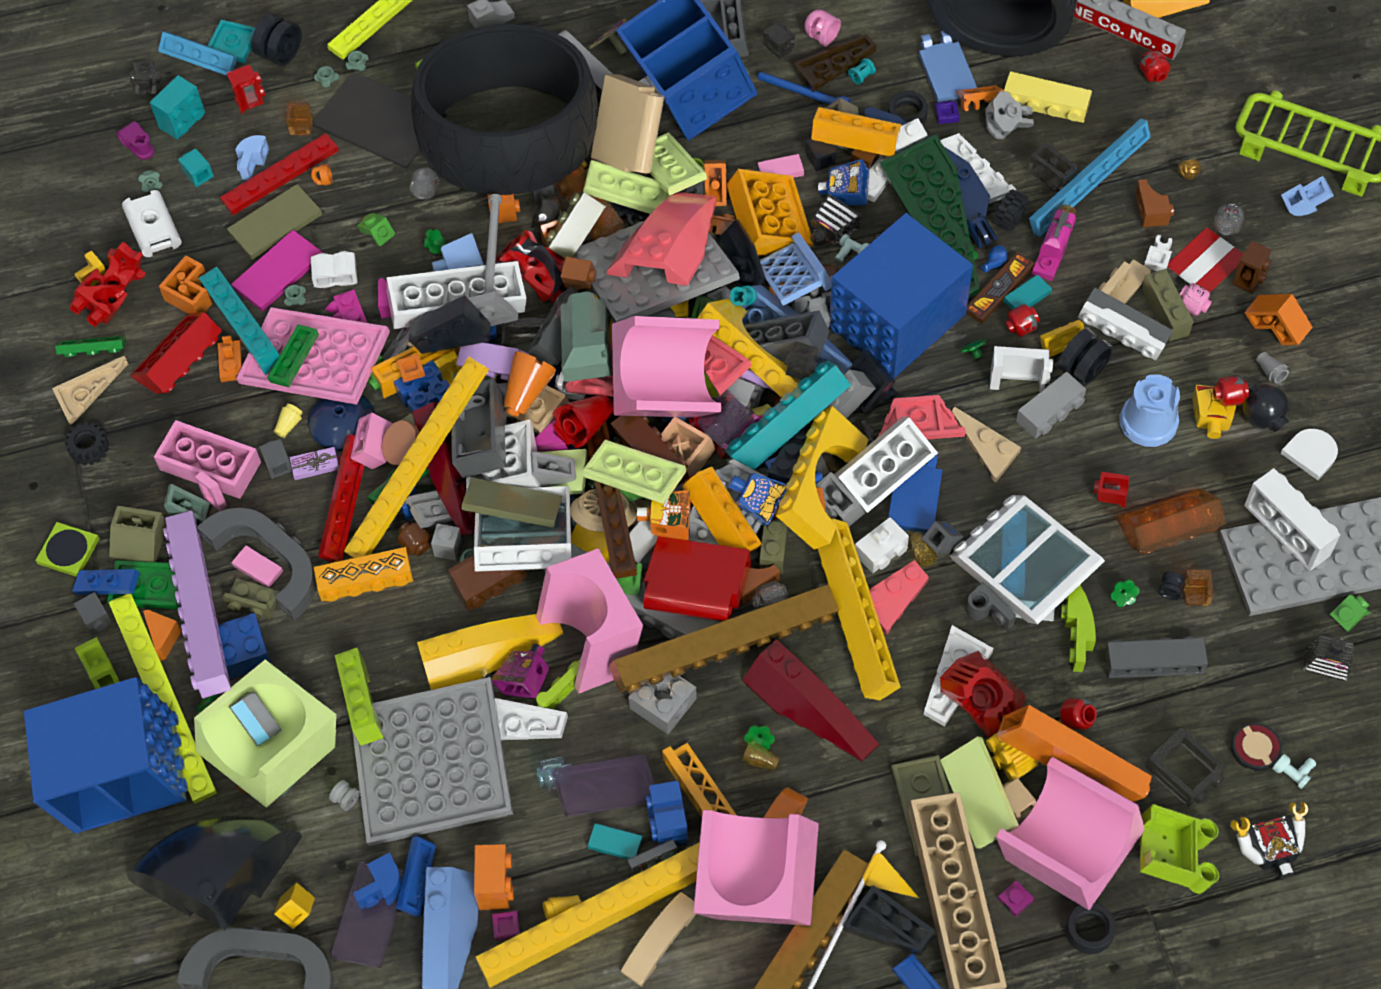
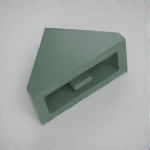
M170 484L164 503L169 517L192 510L197 523H202L206 520L210 502L173 484Z

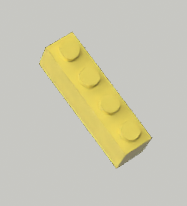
M1010 72L1004 92H1008L1016 102L1021 103V106L1032 107L1033 112L1084 123L1092 90Z

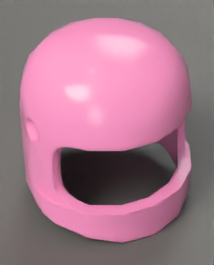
M821 9L812 11L804 24L806 34L818 40L825 47L836 38L841 27L840 19Z

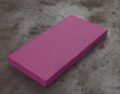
M292 230L236 279L231 286L237 293L263 312L284 293L287 287L293 285L311 269V257L323 252Z

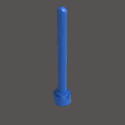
M759 72L757 75L761 81L829 105L840 98H835L818 91L812 92L807 87L764 72ZM841 96L842 99L851 103L850 98Z

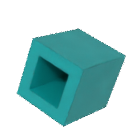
M196 148L178 159L182 172L195 187L214 177L210 164Z

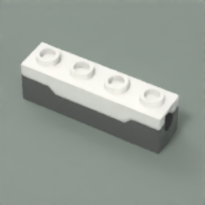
M1097 288L1093 289L1078 316L1087 325L1096 327L1105 335L1116 338L1125 346L1132 347L1141 352L1145 357L1157 360L1173 332L1172 329Z

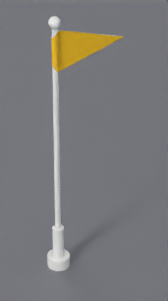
M880 840L876 843L877 849L807 989H813L864 885L871 887L874 885L879 889L919 898L884 856L880 854L881 850L886 848L884 841Z

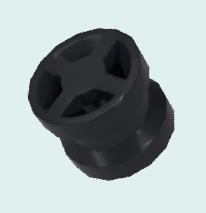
M1165 572L1162 576L1163 584L1159 586L1158 593L1166 599L1179 600L1182 596L1181 588L1185 586L1186 579L1178 573Z

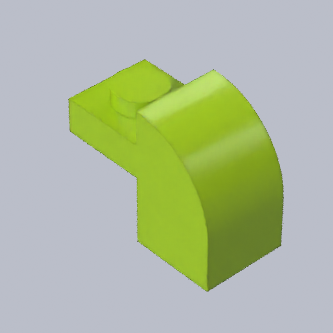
M97 637L75 648L95 689L120 682Z

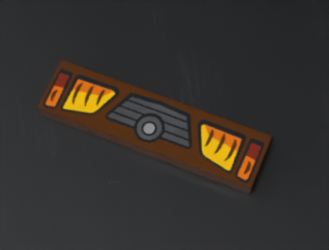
M1017 252L969 303L966 314L983 324L1004 301V297L1010 294L1031 272L1035 263Z

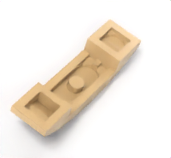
M680 892L661 912L641 938L624 964L621 973L642 987L655 970L656 963L684 926L687 927L696 915L694 913L695 901Z

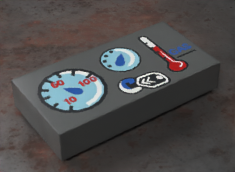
M671 839L628 859V866L632 876L676 855L677 846L674 840Z

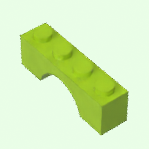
M358 647L335 655L352 731L360 746L383 739L380 720L368 687L370 679L366 663Z

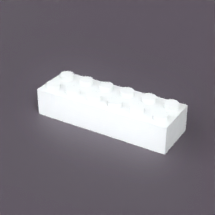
M518 261L495 264L493 292L499 293L518 313L525 312L526 295ZM486 265L387 277L386 292L394 329L410 327L411 321L464 295L469 298L484 294Z

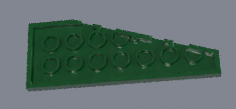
M935 134L880 162L879 165L908 215L973 264L968 296L970 297L980 292L957 168Z

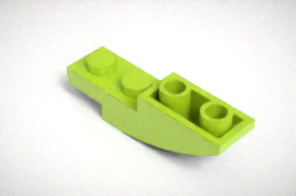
M1079 585L1066 597L1065 605L1062 604L1061 619H1065V628H1070V641H1074V648H1070L1069 662L1073 663V672H1083L1086 662V651H1093L1096 642L1091 606L1081 585Z

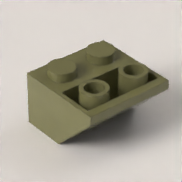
M117 506L110 526V559L156 562L165 536L163 528L167 527L162 512Z

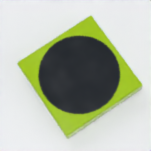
M56 522L36 562L38 565L77 577L79 570L84 569L100 538L96 534Z

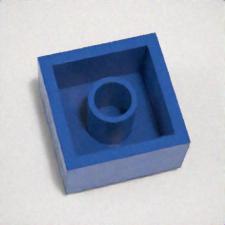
M255 613L218 625L229 679L249 673L264 660L272 664Z

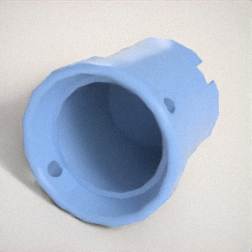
M1148 375L1145 380L1141 382L1139 380L1136 383L1131 398L1125 402L1119 415L1120 427L1125 436L1132 442L1144 447H1157L1168 443L1175 436L1179 427L1178 403L1180 392L1178 387L1175 388L1172 385L1171 379L1162 375Z

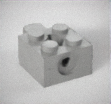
M669 675L663 677L664 681L656 685L650 686V683L641 685L642 689L631 693L628 697L630 709L669 734L697 699L696 686L680 676L672 678Z

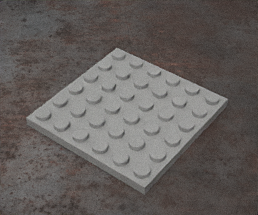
M643 222L581 245L573 258L592 261L597 270V277L595 282H592L591 288L599 300L600 297L605 299L608 314L614 323L633 316H649L740 279L739 272L709 232L707 235L708 242L705 245L704 259L688 286L667 283L665 270L634 265L628 277L607 275L606 271L622 245Z
M491 677L373 703L380 720L384 738L360 746L353 733L366 843L368 846L513 814Z

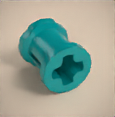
M863 58L858 66L848 70L850 79L857 85L863 83V79L868 75H873L876 72L874 64L868 58Z
M749 285L735 287L730 292V300L735 306L751 305L757 299L755 288Z

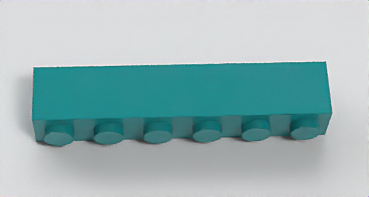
M218 267L199 277L210 298L265 375L271 372L280 355Z
M826 361L819 364L815 368V372L809 377L802 379L798 383V387L792 392L786 393L780 399V403L774 408L766 410L763 417L757 423L749 425L741 437L733 439L725 452L731 459L755 470L848 389L851 384L832 362Z

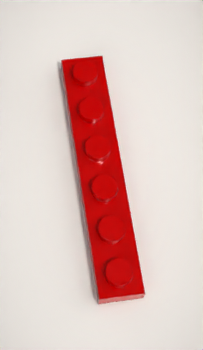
M325 133L220 197L221 202L232 215H235L338 152V146Z
M352 434L346 436L318 553V557L330 563L343 561L364 470L363 464L350 458L355 436Z

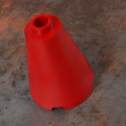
M597 395L563 404L556 408L553 413L556 422L553 424L554 430L565 444L575 445L574 448L582 447L588 443L613 413V403L607 396Z

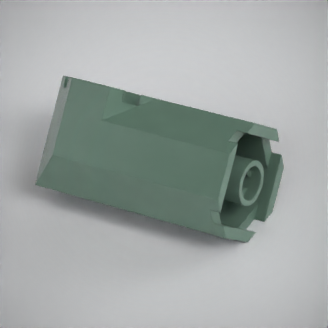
M591 292L571 294L568 297V302L566 304L564 302L561 305L562 371L565 382L612 376L611 356H609L607 306L605 299L600 297L599 300Z

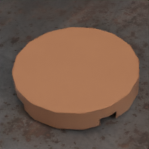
M397 421L387 429L382 442V452L387 462L399 466L420 433L416 425L408 421Z

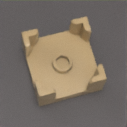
M546 385L524 415L519 414L518 418L509 414L507 416L512 424L530 419L533 430L538 436L554 420L555 416L553 417V413L556 408L570 402L566 395Z

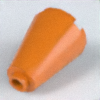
M519 351L515 352L512 358L503 406L506 408L505 412L517 418L519 414L524 415L555 375L556 369L544 361L541 363L534 356Z

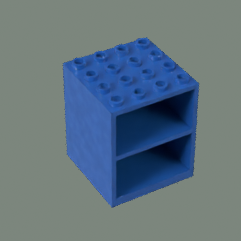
M658 0L655 4L641 11L633 19L623 23L621 27L616 29L641 75L646 78L652 87H655L654 91L656 93L664 95L663 106L688 141L758 94L737 50L700 0Z
M905 213L832 276L830 328L835 334H840L846 339L851 347H856L861 352L863 350H870L891 377L895 378L966 315L973 264Z
M139 678L128 679L24 711L33 802L75 834L187 801L185 792L188 791V785L182 769L185 768V763L179 751L182 742L176 730V725L179 723L177 714L168 707L166 702H162L158 695L153 693L148 685L144 684Z

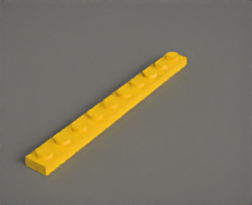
M468 356L344 552L353 558L372 554L489 371L487 367Z

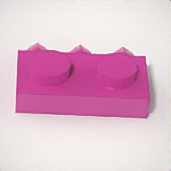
M355 290L333 296L334 300L325 309L327 312L335 313L332 316L333 318L367 323Z

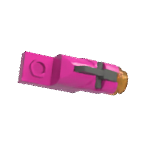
M1062 205L1056 210L1042 243L1032 275H1039L1041 278L1053 282L1077 219V212L1072 206Z

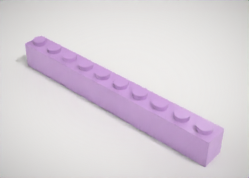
M192 510L166 517L167 527L163 528L166 541H170V543L166 544L169 557H173L169 559L172 572L176 573L172 575L175 589H179L175 591L178 605H182V607L178 608L181 621H185V624H181L184 638H188V641H184L187 654L191 655V658H188L187 661L191 673L194 672V675L191 676L194 690L199 689L202 698L230 691L231 686L200 534L196 528L198 524Z

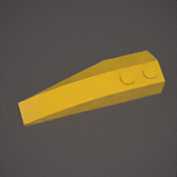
M537 614L488 622L417 642L430 688L434 690L483 679L489 673L495 670L498 671L512 652H528L534 643L543 646L563 635L561 624L547 623L540 625L536 618Z

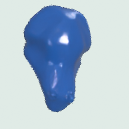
M999 245L990 250L987 255V262L980 266L984 273L993 268H998L1006 262V248Z

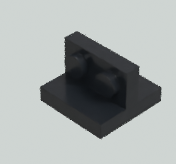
M863 350L850 370L863 372L876 388L859 405L860 409L865 414L871 413L880 401L893 400L898 393L892 387L896 381L870 350Z

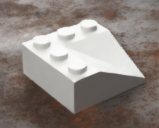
M530 419L505 425L506 467L466 477V491L471 477L523 488L541 487V484L532 474L531 452H537Z

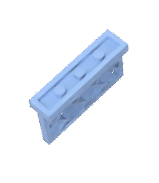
M800 233L791 236L794 243L760 260L766 281L783 306L820 286L827 291L831 289L832 285L826 270Z

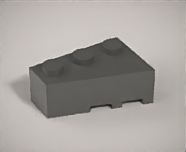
M700 0L737 50L739 56H749L741 0Z

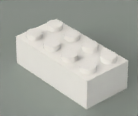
M903 416L834 475L860 503L864 512L868 513L938 452L909 417Z
M1273 468L1253 483L1244 506L1309 571L1331 556L1341 534L1336 526L1329 523L1321 515V512L1304 498V495L1299 490H1295L1288 483L1287 478L1283 474H1279Z

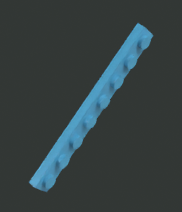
M1144 119L1138 120L1029 218L1033 235L1041 237L1048 230L1057 210L1070 211L1150 139L1148 122Z

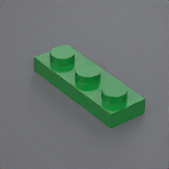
M299 324L296 326L267 377L270 383L290 387L319 336L317 329Z
M126 335L59 341L55 348L56 354H64V357L76 356L79 352H86V355L98 354L101 350L115 353L120 352L127 344Z

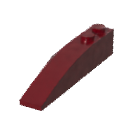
M432 402L412 411L415 425L419 431L422 430L438 405L437 402ZM451 429L427 467L445 508L456 526L460 528L461 534L475 535V512L462 510V502L466 494V477L462 478L452 464Z
M777 639L759 654L742 680L775 713L793 720L794 724L801 728H807L814 732L817 737L835 744V747L860 761H863L879 746V743L840 699Z

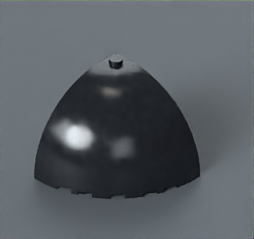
M222 816L205 819L189 824L162 838L134 863L127 872V877L131 883L191 917L195 913L226 931L250 894L258 898L262 897L302 836L296 830L283 824L251 816Z

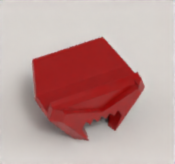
M979 650L958 658L940 677V691L968 712L989 738L998 733L1004 715L1021 709L1024 706L1026 695Z

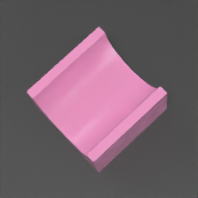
M633 316L613 323L614 415L701 417L721 412V403L715 402L710 397L704 377L706 348L713 333L719 329V320Z
M599 549L546 568L536 615L539 624L562 623L570 625L586 636L574 685L578 694L613 681L614 678L609 665L615 659L636 652L643 624Z
M1052 757L1047 764V778L1044 788L1030 814L1017 828L1010 832L1001 828L996 838L1006 861L1090 910L1145 829L1137 804Z

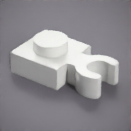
M1161 235L1156 237L1154 246H1150L1144 264L1145 267L1154 271L1167 269L1172 251H1169L1172 245V238H1169L1168 242L1164 244L1160 242Z

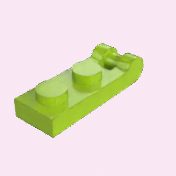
M581 659L574 661L562 677L556 678L547 692H540L537 695L538 707L554 709L575 689L574 685Z

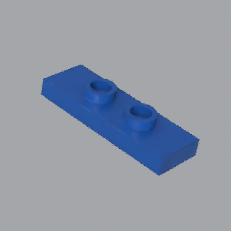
M136 569L79 570L73 592L77 595H90L94 592L96 595L133 594L140 572Z
M418 836L412 837L396 906L397 909L415 917L421 916L425 898L426 867L432 866L436 848L435 844Z

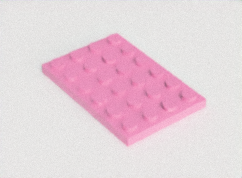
M271 307L261 329L276 348L279 355L282 353L298 324L317 329L319 336L290 387L270 383L267 378L270 372L265 375L250 353H248L236 378L239 384L357 404L372 373L371 367L375 366L390 333L388 327Z

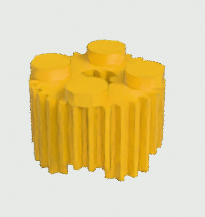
M997 733L986 740L988 748L994 753V756L991 757L993 764L998 770L1004 769L1010 781L1020 778L1037 767V762L1039 761L996 737Z

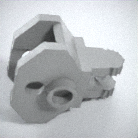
M1000 91L985 108L987 130L995 139H1004L1017 127L1028 128L1034 126L1032 119L1022 118V115L1033 114L1032 107L1021 106V103L1016 102L1008 92Z

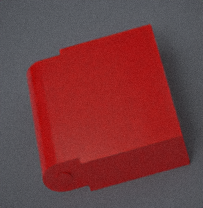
M658 536L644 579V609L717 621L729 620L733 608L738 609L751 565L750 550Z

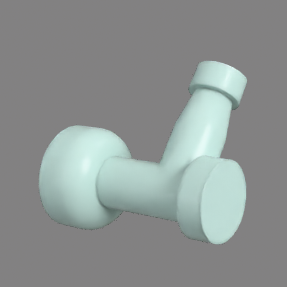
M844 234L839 242L842 248L839 254L835 256V260L842 263L844 257L848 255L851 249L859 254L869 243L861 245L850 239L849 235Z
M1284 754L1272 769L1277 773H1286L1302 789L1311 779L1307 774L1315 767L1316 762L1308 758L1305 764L1296 770L1290 765V758Z

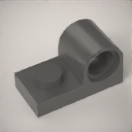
M984 583L980 584L968 597L966 612L971 619L982 620L991 614L994 622L999 626L1002 625L1006 630L1014 625L1016 614ZM980 603L983 607H976L973 604Z

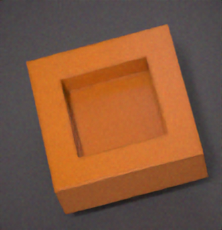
M418 354L396 360L403 383L425 377Z

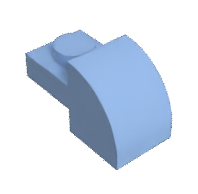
M250 136L242 140L236 147L239 159L237 171L240 172L243 181L252 178L256 165L265 164L269 151L265 136Z
M1322 176L1304 187L1299 184L1281 196L1292 215L1303 216L1317 211V205L1334 195L1326 179Z

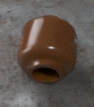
M406 522L399 528L398 531L400 533L397 537V542L402 548L406 547L408 555L421 556L431 547V535L425 528H420L417 522L412 524Z

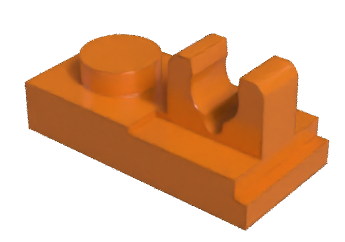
M993 85L957 90V95L961 98V109L968 111V105L972 101L973 109L979 110L980 100L991 102L1000 91L1004 92V89Z
M231 336L222 337L223 342L218 343L221 382L237 380L236 378L243 366L241 341H233Z

